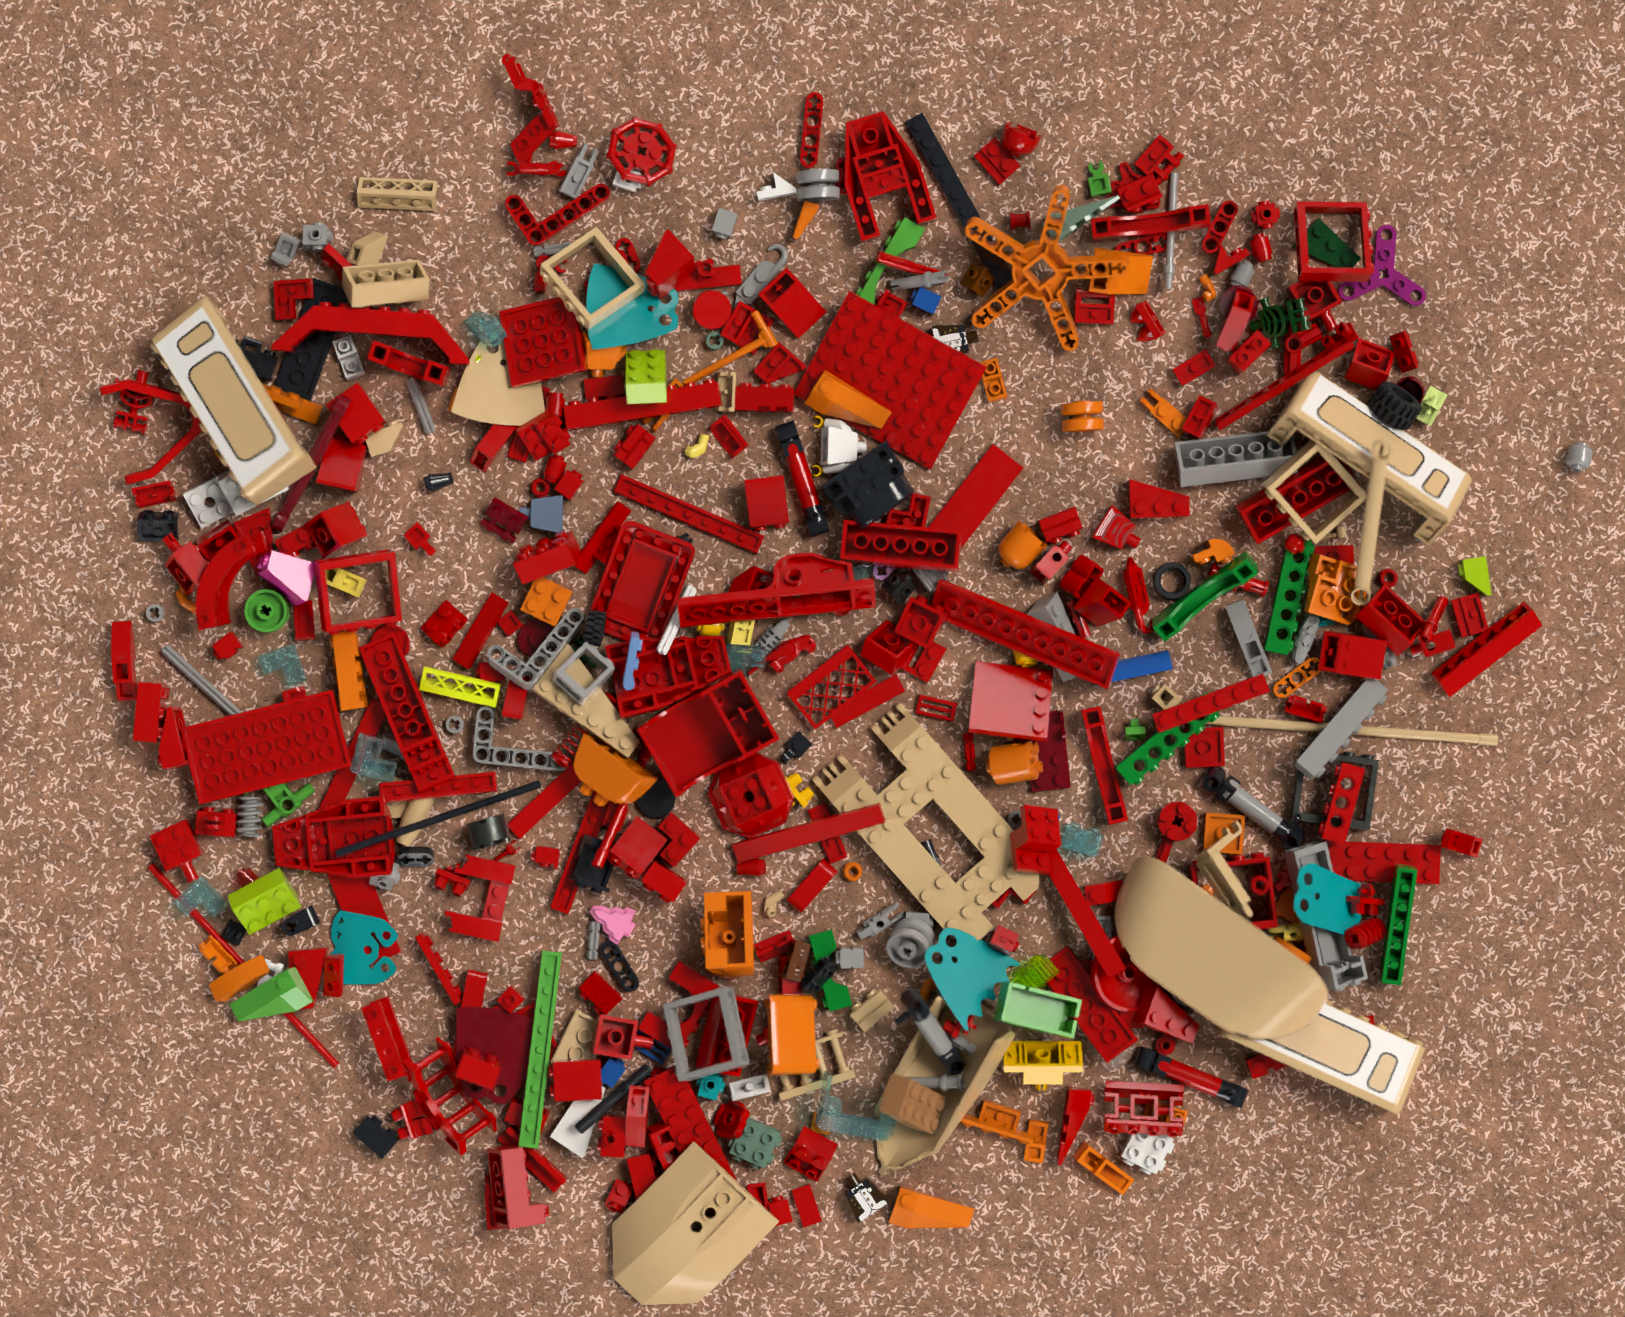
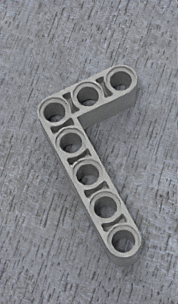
M578 608L570 609L526 664L499 645H493L488 649V664L522 689H533L565 646L572 641L582 628L584 622L583 612ZM576 616L580 620L578 622H572L570 618ZM561 631H565L568 633V635L566 637H561L558 635V633ZM549 646H554L556 650L554 652H549L546 650V648ZM494 653H498L501 655V657L499 659H493L491 655H493ZM542 661L545 664L542 667H537L534 663ZM512 664L517 669L510 671L507 669V666ZM531 676L533 679L530 682H525L523 677Z
M488 706L482 707L477 711L473 758L478 763L557 771L566 769L555 764L551 757L552 752L493 746L495 711ZM485 709L491 713V718L488 721L481 718V712ZM482 729H486L489 732L487 740H482L479 737V732ZM479 749L487 751L486 759L481 760L478 758L477 752ZM500 750L505 751L507 754V759L504 762L497 759V753ZM519 752L526 755L525 763L517 762L516 755ZM542 754L546 757L544 765L536 763L537 755Z

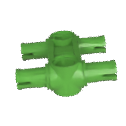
M309 782L296 792H292L286 783L263 788L275 804V808L262 817V820L269 827L280 818L288 817L302 806V802L316 792ZM287 799L293 802L294 806L291 810H287L284 807V802Z

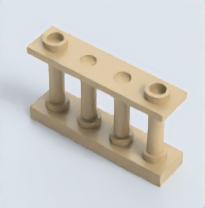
M837 1029L825 1032L826 1036L815 1039L816 1058H819L820 1079L812 1081L808 1074L800 1075L801 1085L793 1087V1084H790L788 1075H780L783 1085L782 1091L779 1092L781 1101L856 1077L854 1068L849 1069V1066H846L838 1041V1037L843 1036L842 1031L837 1032ZM829 1040L839 1067L838 1073L833 1075L827 1071L819 1043Z

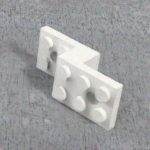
M231 469L183 493L201 529L233 512L238 516L257 506L253 502L249 503L242 496L238 489L241 487L239 482H234L229 475ZM287 486L286 488L276 493L269 499L289 490V487ZM207 497H212L215 500V504L208 507L204 504V500Z

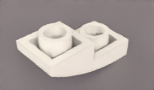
M348 335L332 341L346 380L349 381L365 375L352 336Z

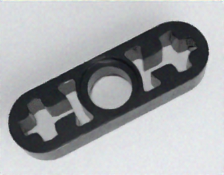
M610 940L605 941L601 946L603 957L623 989L628 992L635 991L639 986L637 975L619 946ZM605 945H613L615 947L613 953L615 956L619 953L621 957H617L610 962L609 959L612 958V955L605 953ZM621 960L626 964L624 971L619 972L615 969L614 964L616 961ZM630 970L631 973L627 975L630 979H635L634 987L626 986L627 980L625 976L621 979L619 975H623Z

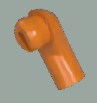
M180 586L179 590H176L175 596L183 608L194 614L196 612V604L186 597L187 594Z
M932 977L923 982L919 993L923 1000L926 1001L930 991L938 988Z

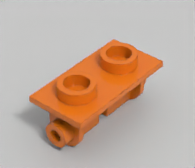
M211 935L198 946L199 952L208 961L212 957L216 959L211 964L220 974H225L237 964L233 957Z

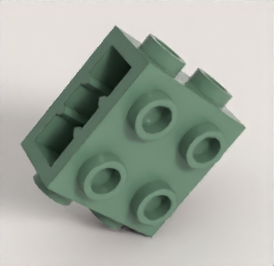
M749 1117L742 1136L738 1139H730L727 1147L731 1148L729 1153L732 1154L733 1159L740 1162L744 1159L750 1162L749 1165L760 1170L761 1167L765 1169L766 1165H771L775 1157L772 1154L774 1147H779L783 1137L780 1136V1130Z

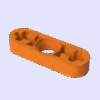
M1310 657L1273 685L1274 695L1279 698H1285L1320 673L1321 670H1318L1320 659ZM1310 661L1318 662V665L1316 666L1317 670L1315 671L1314 669H1312L1309 672H1307L1308 674H1310V676L1307 678L1306 673L1301 669V667L1304 666V668L1307 669L1308 667H1310ZM1295 672H1300L1303 675L1302 682L1295 683L1292 680V675ZM1286 678L1295 686L1293 689H1291V686H1288L1285 689V694L1277 692L1279 684L1284 686L1288 683L1285 681Z

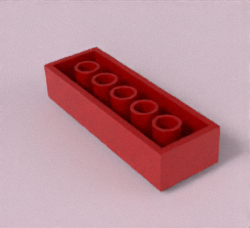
M1332 454L1345 468V470L1352 476V478L1358 483L1350 466L1346 462ZM1322 456L1300 467L1298 473L1291 474L1275 488L1301 519L1351 490ZM1266 488L1234 506L1251 538L1257 544L1292 525L1288 520L1290 515L1287 512L1283 514L1278 509L1276 499L1273 498L1271 500L1264 492Z
M844 520L840 560L855 564L959 573L962 543L961 530L872 522L862 531H857L854 527L857 524L854 521Z

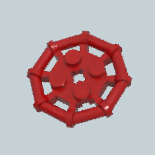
M636 116L610 131L611 138L606 158L611 161L621 176L620 179L645 184L648 187L664 176L672 174L675 151L678 148L677 144L673 143L662 127L663 124L638 119ZM639 127L653 130L652 134L646 131L640 132ZM633 129L634 133L627 138L623 135L626 131ZM657 134L665 143V146H661L655 138ZM618 141L623 143L622 151H616ZM638 148L644 149L646 156L638 155ZM662 153H667L665 163L660 161ZM619 158H622L624 163L627 165L626 169L619 161ZM655 167L659 169V171L650 175V170H652ZM635 169L640 170L643 176L630 172L631 170L635 171Z

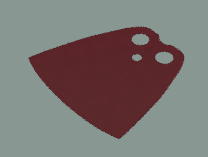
M457 1008L456 1046L458 1062L463 1049L468 1050L469 1047L479 1050L480 1054L487 1056V1054L494 1055L501 1062V1069L493 1090L482 1087L479 1092H474L470 1088L471 1082L461 1079L463 1090L468 1097L474 1099L487 1097L493 1103L505 1104L514 1097L527 1076L533 1018L513 1012L510 1014L508 1011L493 1008ZM499 1084L504 1085L507 1089L503 1097H498L494 1092L495 1087Z

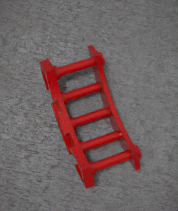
M264 531L253 535L248 533L231 541L207 565L200 579L196 595L195 611L199 631L232 623L229 611L230 588L244 564L255 556L269 550Z
M437 1037L435 1039L436 1051L418 1063L412 1062L409 1058L402 1061L407 1074L406 1079L408 1082H412L415 1088L412 1093L422 1111L436 1131L440 1129L446 1136L444 1140L462 1156L467 1152L466 1140L486 1126L493 1132L497 1131V1119L478 1099L470 1098L465 1094L461 1079L455 1077L457 1065L452 1055V1047L448 1042H444ZM438 1058H441L444 1067L424 1081L421 1074L422 1069ZM448 1074L454 1087L436 1100H433L428 1087ZM460 1093L467 1105L449 1118H445L440 1112L439 1106ZM473 1111L480 1121L465 1132L458 1133L452 1125Z

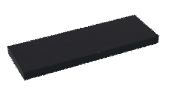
M313 278L314 298L305 299L299 319L314 305L319 306V302L331 303L332 307H339V303L346 304L348 298L343 288ZM315 330L295 347L294 352H286L275 386L281 388V391L293 392L300 395V398L312 401L336 332Z

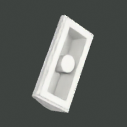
M767 1074L729 1083L733 1101L771 1092Z

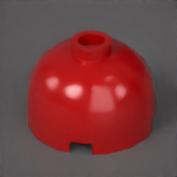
M1012 122L1005 123L1001 139L1004 147L1009 150L1010 155L1020 157V154L1028 155L1036 150L1042 135L1036 136V131L1017 124V127H1012Z

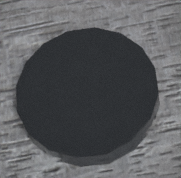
M658 779L637 799V803L644 814L658 818L670 813L675 805L676 797L668 782Z

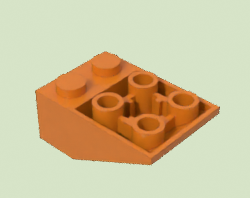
M1102 248L1094 249L1093 256L1115 254L1127 256L1129 259V270L1122 277L1090 278V292L1104 294H1147L1153 260L1152 255ZM1098 263L1095 265V267L1099 270H1103L1106 268V266L1102 263ZM1118 263L1119 268H1123L1122 263Z

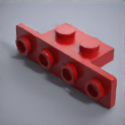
M619 501L615 503L581 550L578 561L574 565L586 574L597 559L607 565L621 525L631 513L629 508Z

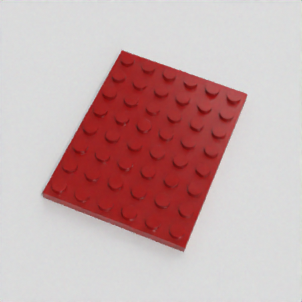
M849 291L794 395L806 401L824 371L827 370L892 412L882 429L844 419L840 420L882 443L886 441L892 449L931 469L987 366Z

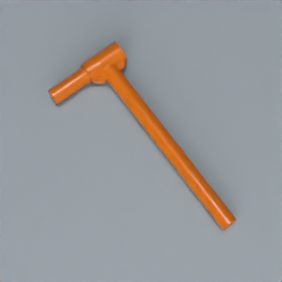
M755 310L751 313L760 329L758 339L684 379V384L697 382L762 345L767 348L777 345L776 338L769 326L765 324L759 311Z

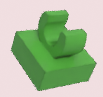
M1130 719V727H1125V741L1145 740V726L1139 727L1138 719Z

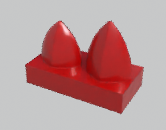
M1147 300L1135 306L1136 308L1132 311L1129 321L1137 324L1145 322V325L1137 335V341L1156 340L1166 334Z

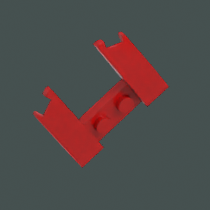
M465 854V857L468 859L461 869L456 866L453 872L489 880L481 917L448 910L444 911L445 917L450 916L453 926L448 928V931L499 942L503 924L501 922L509 885H512L516 865Z

